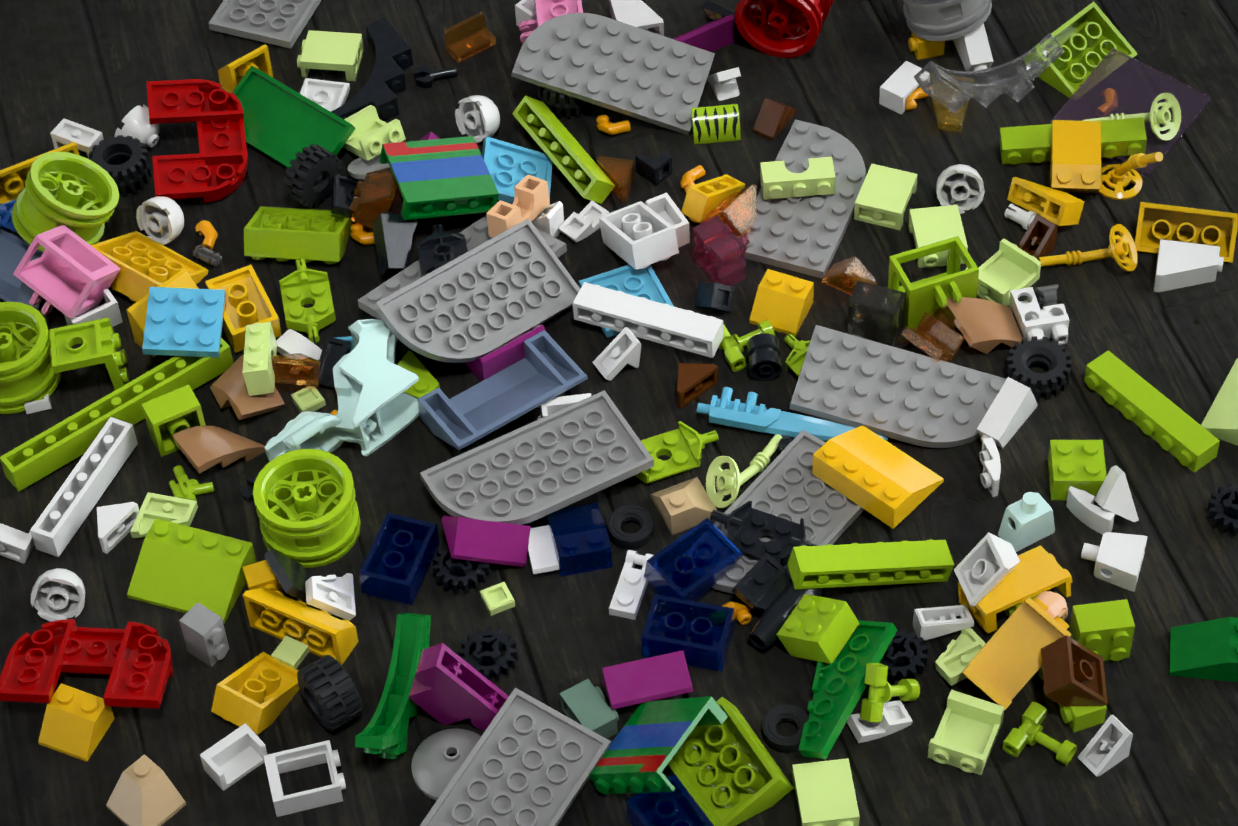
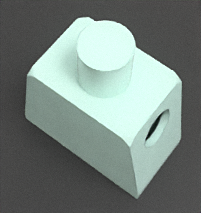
M1027 492L1023 495V499L1006 508L998 536L1011 543L1015 552L1055 533L1053 510L1039 493Z

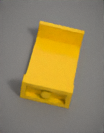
M1041 545L1018 555L1020 562L974 607L970 605L960 582H958L959 603L968 606L971 616L987 634L997 630V613L1023 602L1026 597L1032 598L1054 587H1057L1066 598L1071 596V574L1067 569H1063L1057 563L1055 557L1048 553Z
M1026 597L961 671L963 675L996 704L1004 706V710L1007 709L1012 703L1011 700L1041 667V648L1066 635L1071 636V633L1067 631L1070 626L1058 615L1052 618L1045 612L1048 607L1037 597L1033 600Z

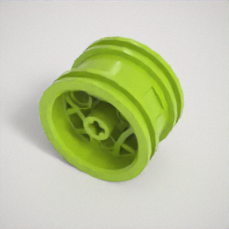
M68 152L45 153L37 157L32 163L25 181L26 188L18 195L12 209L11 218L18 234L30 245L36 235L61 225H65L89 245L97 244L103 236L104 223L110 219L118 204V187L106 170L85 157ZM41 245L37 248L41 252L45 251V248Z
M0 302V414H12L26 411L24 407L26 402L44 399V396L47 394L51 396L59 384L61 372L54 373L52 368L50 333L43 315L34 307L21 302Z
M299 449L277 456L259 472L254 482L253 497L257 515L260 518L259 523L263 542L268 551L272 549L302 564L304 568H314L340 559L354 546L360 534L361 521L355 500L356 493L352 473L339 457L322 450Z

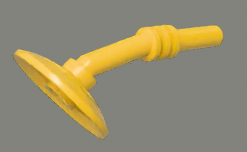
M1161 152L1146 155L1139 153L1131 155L1122 164H1111L1102 167L1099 193L1113 200L1133 198L1142 188V178L1135 169L1162 161L1163 154ZM1113 168L1107 175H1102L1106 170ZM1105 182L1108 187L1115 189V191L1106 188L1102 183ZM1130 182L1135 184L1130 190H1123V187L1129 185Z
M1116 224L1110 230V245L1108 248L1087 252L1077 250L1070 253L1068 251L1063 255L1038 257V260L1041 262V267L1066 264L1067 266L1072 264L1074 266L1076 264L1081 265L1082 262L1112 257L1124 271L1131 272L1137 267L1138 255L1130 232L1123 225Z

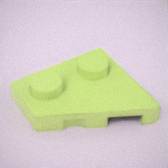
M148 492L131 528L132 538L146 536L156 518L190 527L198 509L197 501Z
M971 627L961 630L960 636L956 640L952 639L947 646V650L935 661L936 670L951 686L966 679L967 677L961 671L986 643Z

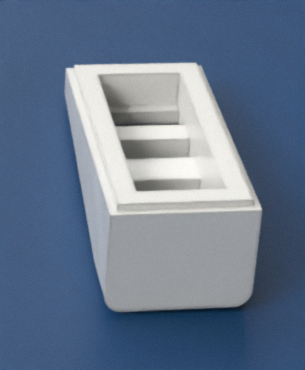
M967 605L914 609L913 628L917 638L922 637L924 640L974 626V620Z

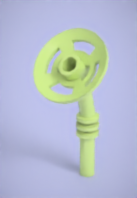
M1161 93L1154 99L1150 113L1128 115L1116 113L1115 116L1110 114L1109 117L1084 119L1082 121L1144 117V122H1150L1155 136L1165 141L1171 140L1177 134L1181 123V109L1174 95L1171 93ZM1161 99L1166 100L1165 102L1157 103ZM1170 107H1171V109H1172V114H1173L1172 122H1170V120H1171V113H1170V111L1168 110ZM1168 130L1167 133L1160 134V131Z
M775 434L764 450L758 452L750 462V466L741 473H739L736 462L729 456H719L712 461L706 476V491L714 506L718 508L729 507L735 501L740 486L757 473L764 471L770 463V457L777 450L782 438L781 435ZM724 463H729L730 469L722 470L720 466ZM716 476H717V479H716V487H717V491H718L717 493H716V489H715V478H716ZM725 495H731L728 501H722Z

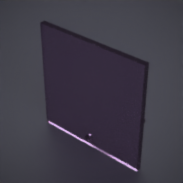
M1112 48L1083 84L1079 85L1077 91L1052 120L1082 121L1084 119L1109 117L1110 114L1115 116L1116 113L1119 115L1121 113H1124V115L1150 113L1152 103L1159 94L1171 93L1177 99L1181 109V123L1175 137L1171 140H1160L1153 133L1150 122H1144L1147 137L1146 154L1161 152L1164 159L1211 102V97ZM1161 99L1157 103L1165 102L1166 100ZM1170 107L1168 110H1169L1170 113H1171V120H1170V122H1172L1173 114H1172V109H1171V107ZM1168 130L1160 131V134H1165ZM1116 156L1111 159L1122 164L1130 156ZM1160 162L1150 163L1143 168L1135 170L1149 177Z

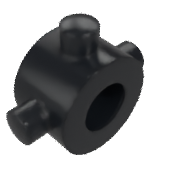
M788 435L782 437L777 450L781 453L793 439Z

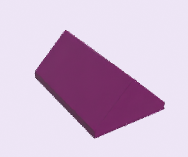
M733 14L707 23L675 37L673 40L714 52L734 43Z
M536 325L524 335L523 333L491 353L474 361L464 363L482 382L524 359V341L542 332L545 328L543 325Z
M442 517L441 520L452 559L525 567L531 526L462 517Z
M683 650L602 668V686L612 709L693 692Z

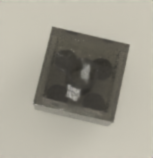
M858 281L849 300L847 334L895 347L904 328L906 293Z

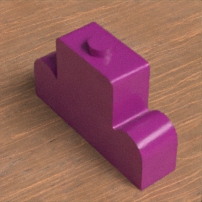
M444 643L422 651L409 694L410 700L441 724L449 725L470 718L471 724L483 731L488 728L509 697Z

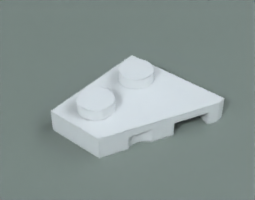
M346 573L342 577H336L335 574L327 575L326 577L312 576L305 582L306 604L348 621L356 616L353 574Z

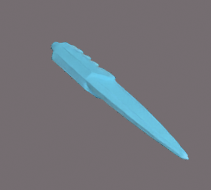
M723 387L721 399L713 395L710 405L698 403L697 413L709 415V423L760 433L796 437L802 430H805L820 440L828 441L831 438L855 429L851 426L819 418L781 411V409L770 408L767 410L765 404L756 406L758 394L755 392H748L746 404L740 403L739 399L731 401L733 389L729 387ZM878 435V436H880L881 438H883L884 440H886V441L888 440V438H886V437H884V436H881V435Z

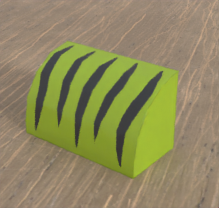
M738 104L691 108L694 145L741 140Z

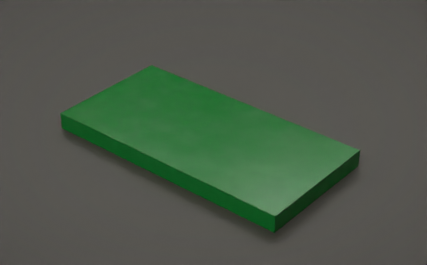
M254 66L249 68L233 90L243 108L246 144L286 168L291 167L290 161L297 158L296 154L298 152H303L302 148H309L311 144L315 146L316 144L320 145L334 155H337L356 129L351 123Z

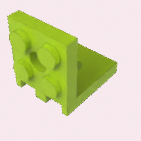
M109 317L49 329L54 373L105 363L115 390L130 382L128 370L126 367L124 368V364L128 363L125 349H120L122 347L119 333H114ZM82 344L79 348L72 349L74 345Z

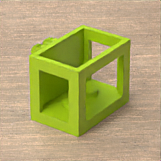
M959 236L889 257L887 297L907 331L954 317L951 310L943 308L947 306V298H952L954 303L961 302L962 297L977 298L979 269ZM948 250L947 271L945 273L910 283L900 266L901 263ZM961 258L968 267L967 270L960 271Z

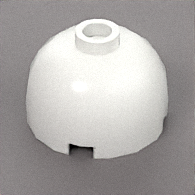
M474 95L458 102L460 106L455 110V118L462 135L473 136L476 143L484 141L486 136L492 137L496 133L500 125V113L491 99L485 96Z
M144 104L143 107L138 105L123 118L122 122L125 125L121 130L117 128L114 136H132L133 139H139L146 149L148 147L152 148L159 140L160 124H150L148 107Z
M958 164L948 167L940 174L936 184L937 198L941 206L958 205L960 214L965 213L964 210H970L971 208L974 210L982 202L985 193L983 179L977 170L969 165Z
M156 196L143 202L137 208L136 219L141 231H146L149 235L147 237L165 245L180 235L184 227V216L180 206L169 197Z
M62 568L48 570L38 577L32 588L31 605L32 607L34 605L38 610L37 614L41 618L50 622L74 616L76 618L80 615L85 604L86 592L84 584L70 570Z

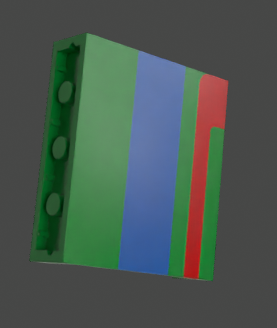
M473 136L382 144L379 162L380 164H389L404 199L401 210L403 220L485 213L497 204L498 190Z
M712 696L641 703L611 742L610 747L590 773L589 778L594 782L596 789L603 794L673 792L675 787L662 773L667 764L696 726L722 725L728 716Z

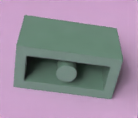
M589 679L560 693L561 709L568 718L606 739L618 733L617 721H619V716L616 710L606 704L601 689L598 686L594 687Z

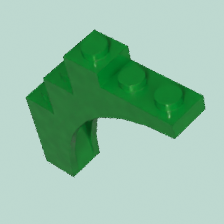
M397 614L392 658L382 697L370 723L355 737V747L364 748L365 753L380 754L381 758L396 759L397 755L407 752L409 718L417 716V704L409 699V694L421 653L424 649L429 648L431 615Z

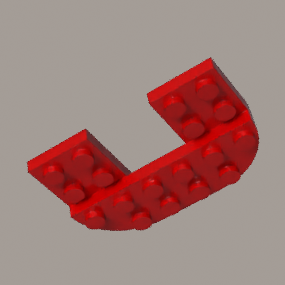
M203 79L146 81L149 123L197 122L199 154L152 156L155 197L162 196L169 197L170 199L203 197V201L206 203L218 201L233 193L242 184L248 168L244 113L236 95L233 92L228 93L222 89V85Z
M75 619L48 622L42 624L41 629L35 631L31 636L28 632L25 633L10 649L0 675V701L50 703L61 672L109 674L110 678L103 697L104 706L159 709L168 678L173 677L170 646L166 639L163 640L158 636L156 629L136 622H128L126 629L76 627Z

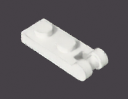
M627 551L625 564L609 606V615L636 619L654 566L655 555L646 553L644 556L637 554V551ZM635 564L643 566L642 570L635 569Z

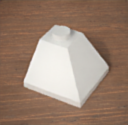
M988 532L954 569L970 605L976 606L1015 568L1020 560L1011 543Z

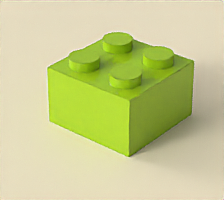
M189 384L141 404L150 438L161 457L179 450L173 441V434L196 426H206L201 405Z
M1050 440L1048 470L1051 500H1067L1070 486L1084 490L1096 497L1106 478L1103 440Z
M804 594L777 633V636L790 656L832 664L860 623L846 601Z
M1127 599L1073 606L1069 628L1072 639L1103 657V661H1119L1130 657L1135 624Z

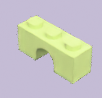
M832 157L809 158L808 169L802 173L788 171L784 161L760 162L763 200L835 194L836 177Z
M271 322L246 325L242 373L249 396L274 393L275 374L272 361H276L277 343Z

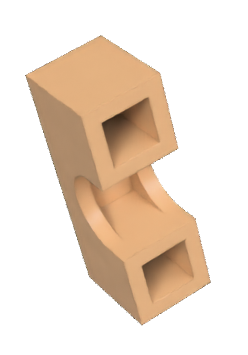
M527 175L514 187L515 197L513 204L500 200L486 213L489 237L494 238L528 218L532 222L550 205L548 181Z

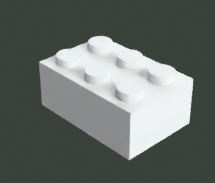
M642 201L598 217L603 243L635 270L647 268L650 264L667 260L679 253L675 227Z

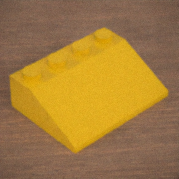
M138 231L91 245L121 268L110 288L113 291L126 295L134 302H138L149 294L150 287L160 286L182 269L188 272L195 284H198L208 275L209 271Z
M863 425L829 439L813 454L812 474L893 529L944 481L942 477Z

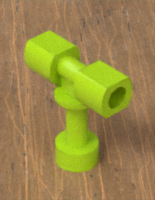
M768 320L758 323L757 330L738 337L737 334L731 336L723 324L724 337L718 348L725 351L726 362L731 370L736 372L746 367V361L742 352H744L743 347L747 345L748 340L757 334L768 333L775 336V333Z
M867 663L864 683L869 684L868 698L862 700L860 719L868 722H881L884 703L889 702L891 697L896 696L902 701H915L920 695L919 683L915 679H902L897 685L891 686L887 682L888 666L880 663Z
M1032 702L1022 715L1021 726L1018 729L1013 728L1004 740L1003 750L1011 756L1018 757L1026 744L1033 746L1037 742L1057 753L1056 760L1067 765L1072 760L1077 750V745L1068 740H1065L1062 744L1042 733L1043 726H1041V723L1046 718L1047 709L1039 703Z

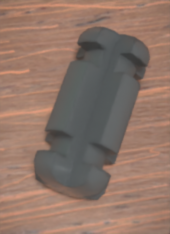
M197 245L193 251V256L207 264L214 265V267H218L222 261V256L206 247H201V245Z

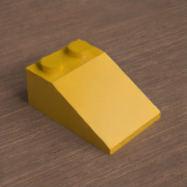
M1052 120L1050 188L1063 192L1098 193L1101 186V121Z
M252 265L205 281L207 289L225 290L222 326L235 353L244 350L246 325L271 322L275 338L281 336L279 317Z
M262 652L217 684L211 712L239 727L246 723L258 735L272 725L300 689L297 680V672L299 670Z

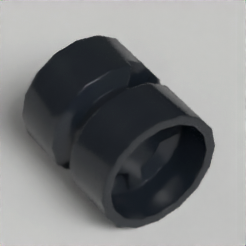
M768 333L757 334L751 337L747 342L750 375L759 381L776 379L782 373L779 340L776 336Z

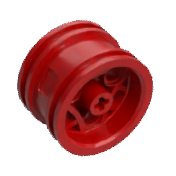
M739 0L735 10V23L742 37L759 51L771 56L793 58L807 53L815 45L822 29V22L827 18L834 0Z

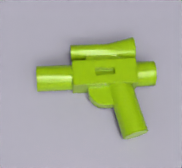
M181 465L173 468L178 483L176 484L174 480H171L169 485L174 497L197 501L195 495L214 492L213 482L199 484L195 479H188Z

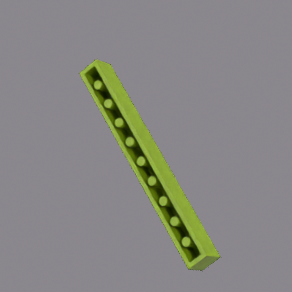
M221 338L219 357L174 356L2 455L0 461L6 478L20 492L85 454L110 417L134 425L145 419L141 404L188 384L193 391L217 377L233 364L230 346Z

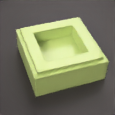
M313 384L291 394L293 403L301 413L303 411L314 412L326 406L325 399Z
M505 582L480 591V597L491 616L515 607V600Z
M285 636L271 657L297 669L310 650L308 645Z

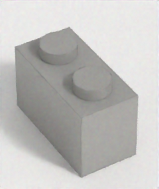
M197 602L179 622L187 651L212 667L218 660L226 656L230 648L222 617Z

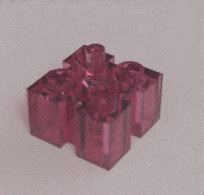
M718 216L694 227L693 242L696 244V247L693 248V262L704 273L707 272L710 275V280L713 283L732 286L744 280L746 268L744 259L746 245L749 244L748 237L744 235L737 238L735 234H732L730 226L727 223H723Z

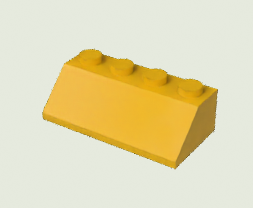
M76 142L49 151L68 152L79 155ZM39 156L0 170L1 204L17 199L20 192L26 188L27 174L32 163Z
M1140 202L1135 236L1136 249L1142 252L1158 253L1160 239L1219 246V257H1224L1223 262L1233 263L1238 229V213Z
M262 587L247 590L243 594L251 627L281 640L285 636L291 637L308 645L310 652L320 657L330 655L343 665L359 642L356 626L350 621L335 618L328 612L314 609L301 600L295 601L286 597L280 591H272Z

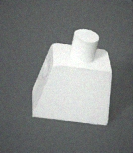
M1105 532L1103 533L1100 546L1084 543L1081 558L1096 562L1094 576L1096 578L1135 592L1148 536Z

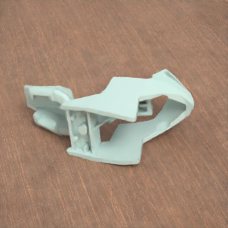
M365 319L348 324L354 349L350 353L345 354L333 367L334 385L338 399V413L332 415L329 413L303 411L295 419L290 420L285 428L277 436L272 437L264 447L269 462L277 456L299 449H317L331 453L339 448L343 441L359 443L362 448V455L369 456L393 439L419 416L417 398L403 393L415 384L419 378L417 374L394 364L395 347L398 338L390 331L383 320Z

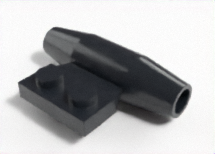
M766 553L734 586L731 592L751 609L764 611L749 635L750 642L757 649L764 651L779 640L777 633L804 594L820 597L825 588L795 589L787 569Z

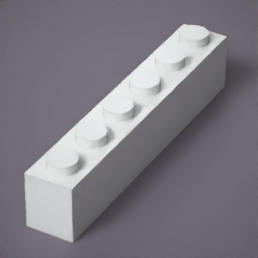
M584 282L573 301L574 320L621 332L625 327H628L636 337L710 358L714 357L724 337L723 320L673 307L669 304L655 302L644 297L633 296L622 291L604 288L600 285Z
M112 417L109 418L31 528L30 532L37 550L57 557L61 555L137 446L138 442L133 424Z

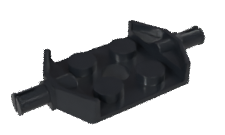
M435 224L432 235L416 242L422 275L425 276L468 252L465 235L445 232L441 224H438V230L437 224Z
M752 501L746 502L732 511L731 514H725L714 509L710 516L711 521L724 524V529H727L729 548L760 559L768 553L782 566L787 565L793 547L803 545L819 546L806 540L803 518L800 519V524L754 509L752 508ZM762 536H770L773 539L768 542H763L759 538Z

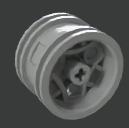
M902 0L904 1V15L910 31L917 37L930 41H948L971 33L987 20L992 9L991 0Z

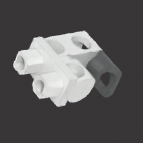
M1058 284L1036 287L1035 291L1033 287L1011 290L1009 307L1015 315L1023 339L1027 338L1028 341H1031L1033 336H1037V340H1042L1043 337L1053 338L1058 341V345L1067 343L1069 317L1064 304H1057ZM1020 296H1028L1026 301L1018 300Z

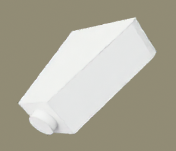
M609 0L612 19L664 36L663 19L642 0Z
M984 23L971 33L953 39L967 74L975 73V75H981L990 70L993 58Z
M1160 239L1154 292L1214 282L1217 271L1222 272L1224 257H1219L1220 247Z
M1009 377L1007 378L977 428L982 442L984 439L992 437L997 446L1004 448L1038 405L1031 388Z

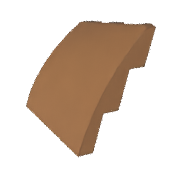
M962 297V301L954 303L952 298H947V306L943 308L952 311L956 317L954 324L961 331L970 347L988 354L1001 342L1012 348L1017 342L1021 345L1023 338L1010 307L979 298Z
M244 354L210 387L220 408L232 406L238 420L281 409L285 404L275 386L274 393L249 396L242 373Z
M196 426L172 435L174 443L199 474L218 463L224 468L242 457L248 462L265 452V445L216 426Z

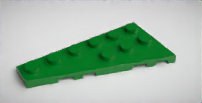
M858 620L860 624L832 664L817 662L812 685L813 700L809 701L807 708L810 714L808 721L804 723L798 749L803 757L827 758L867 686L864 683L867 663H880L897 632V628L893 623Z

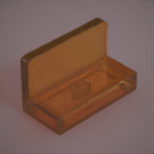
M482 12L444 30L446 51L458 63L496 44V37L486 28L485 15Z
M927 312L916 328L906 327L901 334L938 362L942 360L950 363L964 341L962 335Z

